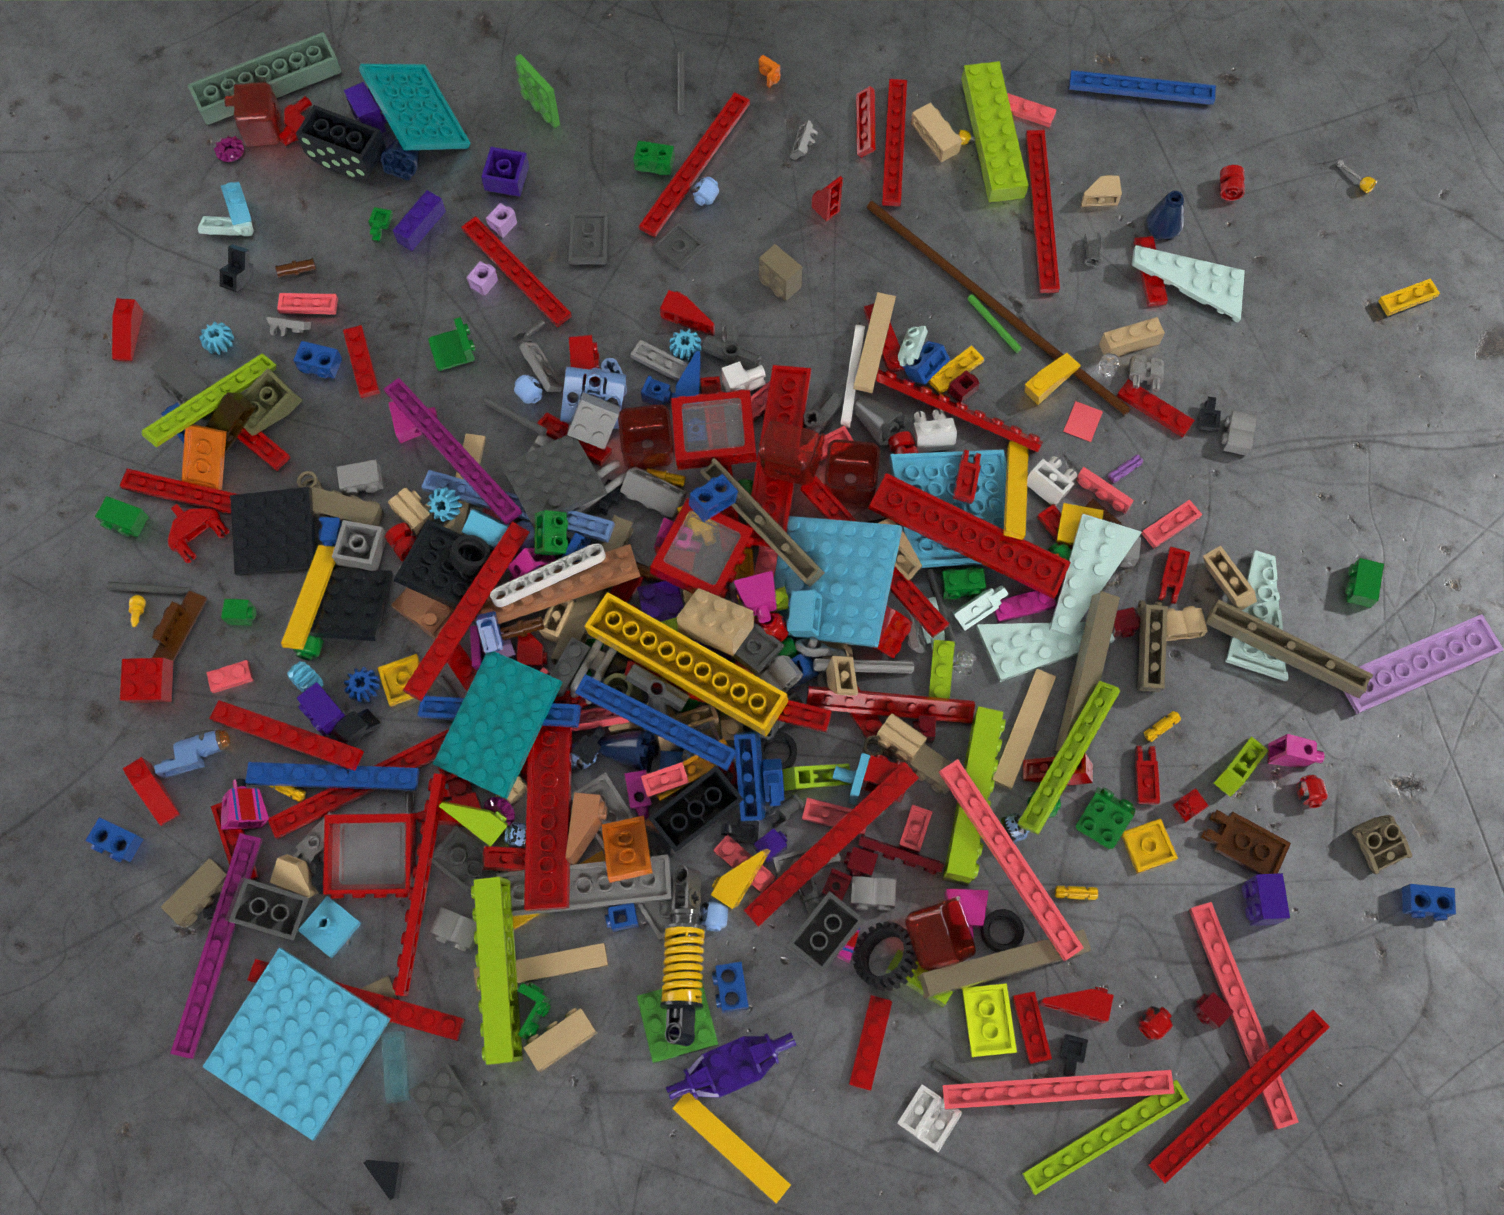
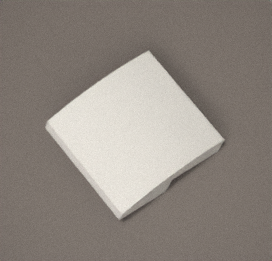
M921 1085L897 1124L927 1146L939 1152L961 1117L962 1112L959 1109H944V1102L941 1096Z

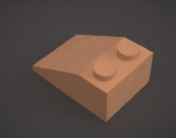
M406 588L391 604L392 608L434 640L455 610L409 588Z
M574 793L566 850V859L570 865L578 863L601 828L603 819L606 820L608 807L605 806L601 795Z

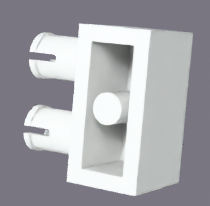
M740 362L723 367L722 387L724 391H752L765 385L763 377H766L762 365L746 371Z
M938 409L934 410L932 413L934 420L932 421L926 420V415L923 411H920L921 417L919 412L914 413L913 438L919 453L956 448L957 430L953 418L946 419L943 410L939 409L940 414Z
M1052 456L1048 462L1042 459L1028 476L1027 486L1050 505L1054 504L1057 506L1074 485L1073 481L1077 478V473L1074 472L1070 476L1069 474L1073 469H1067L1064 474L1059 472L1057 469L1062 465V462L1059 459L1054 463L1058 457Z

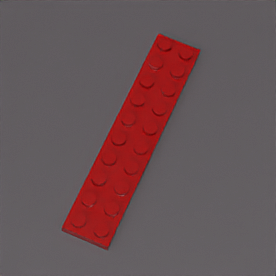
M773 365L751 496L787 533L805 419L803 416L806 412L812 370L805 367ZM754 530L753 537H755L752 545L770 547Z
M888 473L885 474L868 508L1053 599L1056 597L1071 563L1024 539L1003 535V529Z
M556 697L553 703L572 704V697ZM542 726L528 754L524 910L526 911L569 908L570 863L566 859V850L571 821L572 727Z

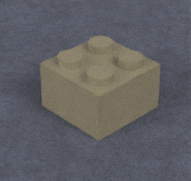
M776 244L759 257V280L764 286L771 288L777 297L787 301L802 288L803 267Z

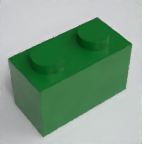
M106 496L95 518L100 522V526L107 530H112L113 528L124 536L129 537L132 535L138 537L149 516L141 508Z
M1359 558L1354 564L1350 565L1348 575L1351 577L1345 593L1348 594L1347 602L1371 608L1379 601L1384 568L1383 563Z

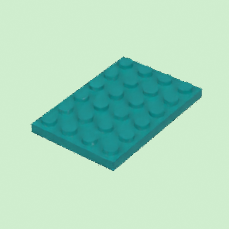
M360 64L358 70L403 150L469 148L471 144L425 64Z
M495 651L486 653L433 765L507 799L563 682Z

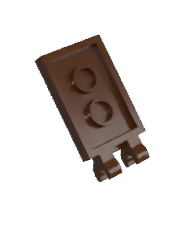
M1219 810L1212 812L1209 820L1221 826L1217 833L1209 828L1207 831L1204 830L1201 839L1215 844L1213 851L1256 874H1278L1291 845L1290 842L1235 812H1231L1229 816Z

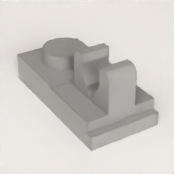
M810 120L798 129L789 156L793 160L804 156L808 151L807 145L811 146L815 143V140L812 138H815L818 132L812 128L813 124H811Z
M267 317L268 324H271V335H276L278 328L281 330V336H287L288 328H292V332L297 333L311 330V322Z
M906 610L904 616L913 622L911 631L908 634L909 638H907L908 645L919 654L927 652L921 625Z

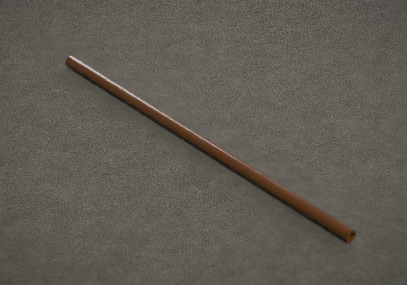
M874 201L869 202L867 205L868 210L1054 360L1064 355ZM1079 368L1073 373L1074 376L1121 414L1126 416L1130 412L1131 408L1083 369Z

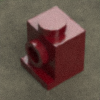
M966 370L949 383L947 393L956 402L964 403L965 400L978 391L979 380L974 374H970Z
M919 715L918 720L912 722V728L927 737L925 743L934 742L936 737V716Z
M832 868L821 895L825 897L830 891L843 901L852 876ZM835 883L840 885V889L837 891L832 888V885Z

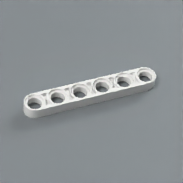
M863 325L855 326L840 427L850 428L856 392L853 387L860 363L865 326Z
M601 544L589 545L493 589L490 594L493 604L496 607H504L602 562L606 557L604 548ZM597 551L600 552V553H599L598 555H596V556H591V554L594 553V552H597ZM581 560L578 564H572L574 561ZM557 569H562L559 573H553ZM544 577L541 581L534 582L537 578ZM519 586H524L521 590H515ZM505 594L502 599H496L499 595Z

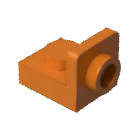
M762 55L759 58V71L762 75L767 76V87L771 88L774 83L776 84L780 80V65Z

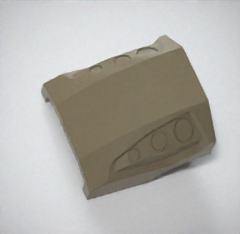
M1392 815L1374 817L1356 826L1352 831L1370 870L1375 875L1380 873V870L1402 859L1413 857L1407 839Z

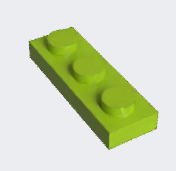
M933 640L928 697L950 699L954 641Z

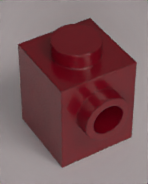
M1134 607L1117 611L1112 630L1114 637L1123 636V638H1127L1135 634L1140 626V617L1138 613H1135Z
M853 846L852 852L847 851L844 864L847 865L846 871L850 872L849 875L852 877L863 876L871 878L878 854Z
M1214 992L1207 995L1203 993L1195 1001L1197 1006L1193 1009L1197 1013L1196 1017L1204 1025H1209L1213 1030L1220 1028L1234 1012Z

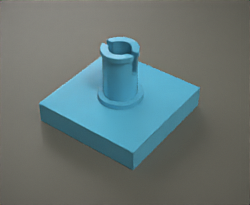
M861 754L858 768L855 771L838 766L835 767L832 779L850 783V786H852L849 804H857L870 755Z
M326 896L298 931L330 958H333L361 925V922L329 896Z

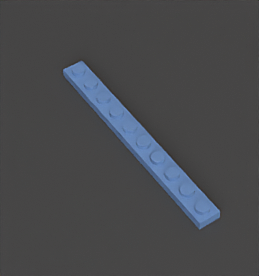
M428 470L421 486L423 491L434 493L435 489L448 487L449 491L455 490V496H461L459 501L491 509L464 479ZM504 491L521 509L522 514L518 517L529 520L516 494ZM574 510L567 512L568 532L609 542L615 527L613 521Z

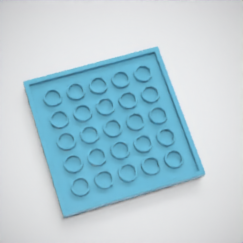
M1004 450L969 451V463H973V457L976 453L981 454L979 464L981 467L972 504L952 499L963 451L891 454L889 456L892 476L1004 530L1007 469ZM901 525L902 531L905 533L922 564L921 568L981 564Z
M789 516L787 534L825 574L809 587L778 555L774 576L775 589L785 586L789 599L791 598L792 591L815 590L823 596L819 637H815L818 641L878 648L902 527L891 524ZM788 608L774 613L781 614L782 617L787 621V618H789L790 609ZM791 633L788 634V636L793 638L810 639V637H795Z
M279 948L206 1060L203 1068L313 1141L318 1137L391 1018L283 948Z

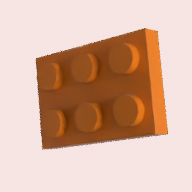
M194 424L185 429L181 481L218 490L222 489L227 431Z
M644 816L602 824L609 883L653 873Z

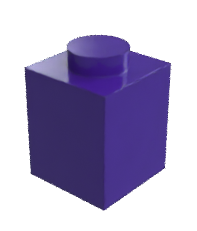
M773 828L755 842L753 847L757 853L764 849L770 850L764 861L768 865L773 861L774 857H778L787 849L786 842L788 840L781 831L777 832Z

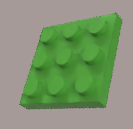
M519 54L515 57V69L519 75L518 82L522 89L520 91L521 95L525 100L531 102L536 112L539 111L542 114L546 123H550L556 128L560 125L554 89Z
M704 987L699 989L702 991L700 998H702L703 1009L695 1011V1039L687 1047L671 1044L665 1038L667 1010L660 1008L662 989L637 996L653 1063L718 1045Z

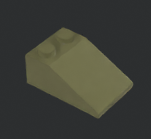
M267 368L242 394L256 407L244 428L254 436L289 415L303 400L278 375Z

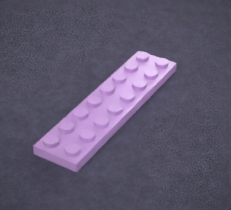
M1481 614L1359 666V668L1373 674L1367 685L1366 692L1360 698L1346 692L1344 693L1356 714H1359L1501 653L1504 649Z

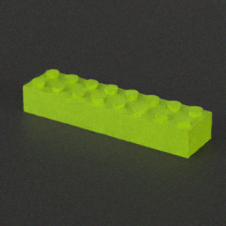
M1000 61L964 65L961 81L975 137L988 203L1023 199L1028 189V181Z
M978 706L973 716L964 769L988 805L991 806V801L988 798L993 792L995 780H991V778H993L994 772L997 771L999 760L995 759V757H997L1001 749L1002 739H999V737H1001V733L1004 731L1006 719H1002L1003 711ZM958 801L942 880L968 886L978 875L979 864L976 863V860L982 854L983 843L980 842L982 837Z
M502 877L474 880V886H471L472 899H475V908H473L472 915L477 925V931H474L475 944H478V953L475 956L476 966L480 970V976L477 977L478 990H481V1000H479L478 1006L479 1012L483 1016V1023L480 1024V1033L484 1037L482 1059L486 1061V1065L523 1061L522 1038L518 1036L521 1024L510 880Z

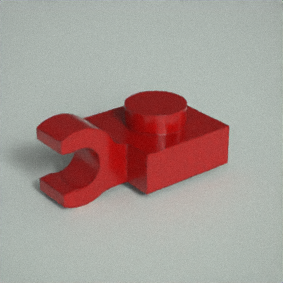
M463 778L447 782L449 788L444 790L443 801L451 798L453 800L473 793L471 783Z

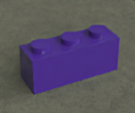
M426 190L393 229L397 243L413 251L446 212L442 198Z

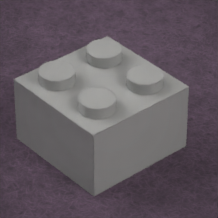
M583 392L568 427L567 435L605 449L619 416L620 407Z
M343 520L333 551V560L341 567L370 571L378 570L386 544V533L383 527Z

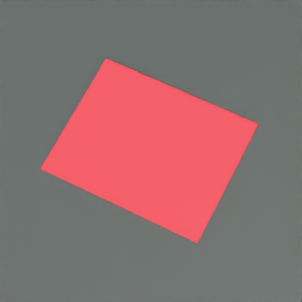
M1075 401L1063 432L1091 442L1103 411Z

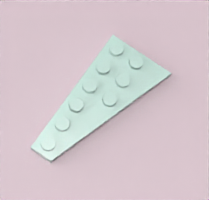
M1135 246L1133 249L1132 266L1150 276L1155 275L1163 279V283L1169 286L1170 284L1179 288L1180 292L1204 305H1211L1217 309L1218 313L1222 315L1225 313L1233 317L1232 320L1237 323L1241 320L1245 270Z
M1082 514L1069 561L1071 563L1063 579L1050 631L1067 636L1072 634L1089 609L1092 595L1100 593L1142 533L1141 531Z
M1255 550L1246 580L1254 589L1257 602L1242 611L1283 630L1282 614L1279 609L1280 596L1277 590L1275 556ZM1231 636L1225 662L1283 681L1288 680L1285 662Z
M1079 622L1070 636L1050 631L1051 623L978 624L976 629L997 677L1002 682L1078 655L1086 622ZM1111 634L1110 643L1115 640L1113 634Z

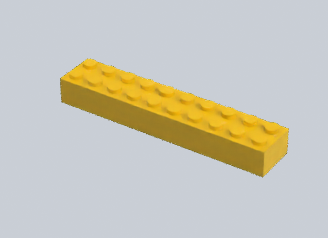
M608 592L584 626L590 636L767 737L788 703L787 693Z

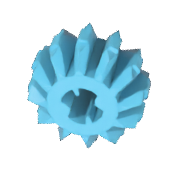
M214 321L211 326L206 324L207 329H201L202 335L199 338L202 347L208 350L209 353L214 354L216 352L220 355L223 350L227 352V347H233L232 341H234L232 330L223 322L217 324Z
M681 329L680 334L674 332L673 338L669 340L670 352L673 353L674 357H680L682 361L687 358L690 362L695 352H701L702 350L701 339L698 338L696 332L691 333L690 329L687 332Z
M448 487L438 488L428 496L431 501L427 505L432 508L429 510V513H435L434 519L440 518L442 522L455 519V515L460 514L461 511L458 508L462 507L463 504L458 502L461 496H455V490L449 491Z
M299 661L287 672L289 679L301 692L306 691L316 682L321 687L323 686L322 679L305 662Z

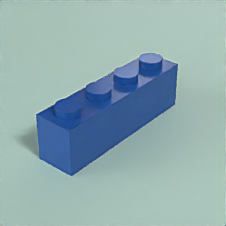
M756 731L739 732L734 735V744L737 751L735 756L738 793L744 799L739 804L741 821L763 820L766 817V801L760 733Z

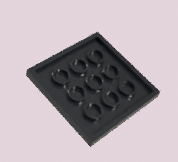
M302 487L230 495L235 575L310 568L316 552L312 488Z
M427 520L398 570L394 582L456 609L478 574L468 575L461 573L450 562L449 554L452 545L458 537L463 535L431 520ZM462 548L458 551L465 560L476 562L482 559L480 554L471 548Z
M334 567L309 635L318 638L376 641L393 578L392 571H370L358 568Z

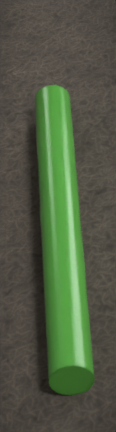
M973 294L970 295L967 300L1016 353L1020 352L1022 347Z

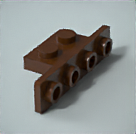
M188 591L181 605L172 601L165 609L160 624L153 631L152 638L159 646L152 658H166L174 663L207 602L205 596Z

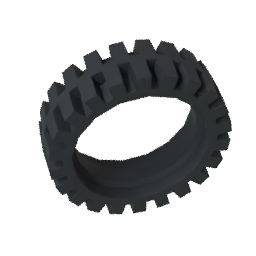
M887 921L884 924L879 922L876 924V928L873 926L869 927V933L864 931L861 934L864 939L858 938L856 943L859 947H854V952L857 954L853 955L852 959L855 962L853 964L854 969L864 982L876 990L885 991L886 989L887 991H893V987L898 989L901 987L900 982L904 985L908 982L907 976L910 978L914 976L912 969L917 970L918 965L915 963L920 962V956L917 954L920 953V949L917 946L918 943L905 928L894 922L890 923ZM889 937L899 938L903 942L904 951L898 966L888 974L882 976L874 975L870 971L869 960L875 946Z

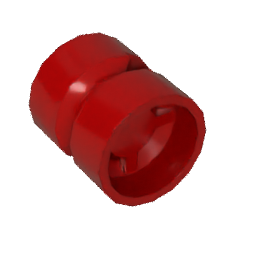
M1228 165L1220 170V197L1222 199L1234 201L1244 196L1245 171L1242 166Z
M909 431L899 432L888 439V445L894 454L919 453L917 447L914 446L915 441L912 433Z
M399 523L390 528L385 534V539L394 548L398 558L404 561L417 537L413 536V532L407 523Z

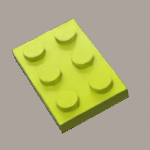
M1007 983L962 988L971 1057L1017 1053Z

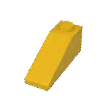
M1065 353L1033 376L1025 384V393L1039 405L1078 370L1081 365L1068 353Z
M764 849L723 876H718L712 885L714 890L711 895L731 909L738 907L770 850Z

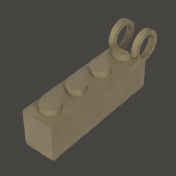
M311 471L302 472L298 476L297 484L300 488L306 487L308 483L313 482L312 485L307 486L312 488L313 517L340 518L342 522L346 520L373 526L380 525L384 512L379 503L372 500L368 502L363 501L354 495L348 497L336 490H331V492L324 490L317 476ZM305 476H312V477H314V478H308V479H306V480L302 483V485H301V480H302L303 477H305Z
M1139 600L1137 613L1140 617L1137 691L1160 692L1165 689L1168 606H1162L1161 602H1155V605H1146L1144 600Z
M875 735L865 740L862 750L864 754L870 756L882 755L887 758L890 756L896 762H905L919 777L918 780L922 782L925 780L931 784V788L939 794L944 793L945 795L949 792L950 789L939 774V771L952 762L924 744L912 762L899 759L895 755L896 751L890 747L888 749L882 747ZM875 744L880 748V751L872 753L868 750L867 746Z

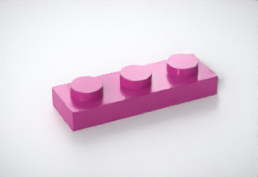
M1032 591L1000 600L1002 604L998 606L999 608L994 611L997 623L1054 609L1056 601L1055 598L1053 599L1038 591Z

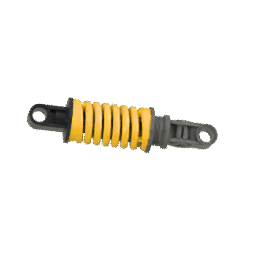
M679 865L673 872L672 910L670 911L672 922L664 926V948L666 950L664 951L665 959L663 964L665 967L663 968L664 976L662 978L664 984L662 986L660 1008L667 1010L665 1030L667 1042L687 1047L695 1039V1011L703 1009L702 998H700L702 991L699 990L703 987V984L700 982L703 979V975L699 973L703 970V965L699 963L704 961L703 956H701L704 953V949L701 946L704 944L706 928L699 925V918H701L700 893L702 875L696 869Z

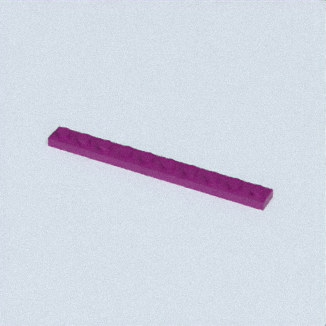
M400 378L383 389L386 395L505 525H508L522 514L521 509Z
M239 834L170 1054L190 1059L195 1058L236 927L235 923L225 921L240 878L251 879L262 844V838Z

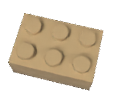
M698 588L677 616L678 632L734 656L754 627L753 610Z

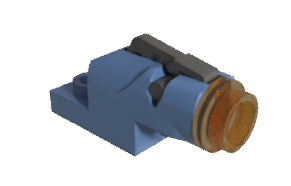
M219 729L187 733L184 740L173 744L175 760L166 759L161 764L154 765L155 773L162 778H167L205 767L203 756L207 757L230 746V738L227 731Z

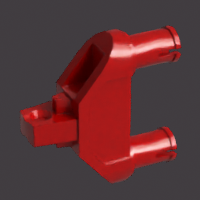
M303 96L294 105L289 104L284 109V123L286 127L278 136L285 146L298 140L296 132L305 120L301 113L312 106L311 101L306 96Z
M178 504L170 508L177 518L172 522L168 546L172 551L178 552L185 563L192 562L187 555L191 556L193 560L197 556L187 544L209 527L217 534L218 538L225 537L221 530L226 535L229 534L230 530L220 520V514L216 510L199 508L188 509L184 512Z

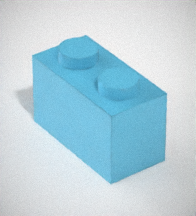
M230 182L226 185H221L232 224L237 225L252 221L240 183Z
M473 509L462 532L482 538L487 542L490 549L494 550L510 525H505L503 521Z
M815 590L792 591L788 602L790 609L789 618L786 621L789 633L795 637H819L823 596Z

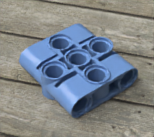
M567 366L560 421L571 422L580 397L584 392L589 395H595L597 398L607 402L609 398H615L618 401L614 405L620 407L619 416L613 429H619L626 375L604 372L599 368L583 369ZM584 374H587L586 384L583 385ZM596 376L600 378V381L593 382L590 378ZM608 377L606 388H603L604 378ZM574 392L578 397L571 398L568 394Z

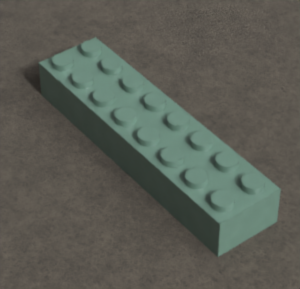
M322 32L187 85L206 125H209L342 73L325 33Z

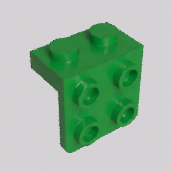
M461 317L454 319L455 330L438 334L428 339L436 367L439 371L475 361L472 351L476 349L473 340H468L467 337L471 333L468 324H463Z
M1097 787L1090 803L1078 820L1076 829L1108 849H1113L1134 817L1136 809L1133 808V804L1128 800L1116 798L1111 790Z
M529 982L528 986L522 983L517 990L536 1002L518 1036L526 1040L536 1035L540 1027L538 1022L542 1016L545 1018L551 1009L549 1004L551 1000L542 995L544 990Z

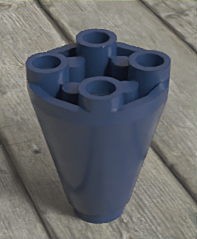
M396 139L381 155L383 171L404 180H410L415 175L418 168L419 150H403L398 139Z
M1171 191L1149 212L1146 225L1155 239H1171L1180 235L1184 226V198L1181 192Z
M645 729L605 735L597 742L601 746L598 753L639 771L646 770L647 772L651 770L653 757L658 755V745L655 744V734Z

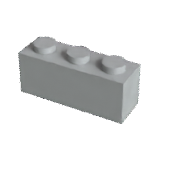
M636 466L627 471L620 490L627 498L642 502L645 507L660 511L661 515L673 518L678 514L677 508L683 505L687 495L686 491Z

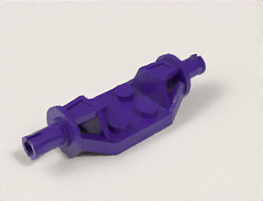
M791 1032L775 1040L770 1039L767 1033L764 1036H743L702 1054L688 1070L687 1068L683 1069L686 1075L684 1080L666 1086L667 1093L677 1090L669 1094V1098L672 1101L689 1092L693 1094L695 1100L699 1099L698 1097L721 1098L761 1080L775 1063H779L778 1053L797 1046L795 1039L785 1043L793 1039ZM772 1056V1058H770L769 1060H767V1061L764 1062L763 1064L759 1065L761 1062H763L764 1060H766V1059H768L769 1057ZM711 1085V1087H709V1088H705V1089H701V1090H697V1091L695 1090V1089H699V1088H702V1087H706V1086Z

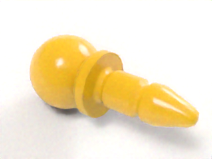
M134 595L129 599L132 627L137 626L140 615L144 613V607L146 606L145 599L140 595Z

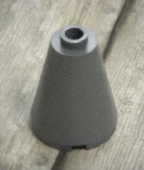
M865 396L858 398L854 403V413L881 446H889L888 439L899 433L901 428L905 429L907 416L901 411Z

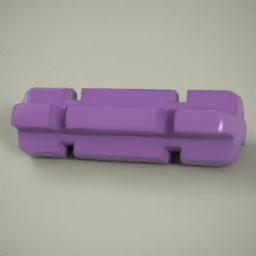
M1138 454L1133 456L1131 460H1127L1117 467L1116 470L1111 471L1108 475L1109 480L1112 483H1116L1120 478L1135 470L1134 468L1142 465L1143 459Z

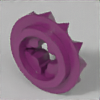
M228 135L225 139L221 138L220 142H215L216 147L214 151L217 158L221 161H235L244 152V145L236 136L230 137Z
M491 797L484 803L482 809L490 810L494 813L501 810L500 813L507 818L505 822L508 823V826L514 822V809L505 799Z

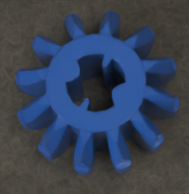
M363 667L361 671L354 668L355 674L347 673L350 680L344 681L345 686H347L344 691L346 694H349L351 700L357 699L359 703H362L365 698L367 702H370L369 696H377L374 690L380 689L378 684L380 679L378 676H375L373 670L368 671L366 667Z

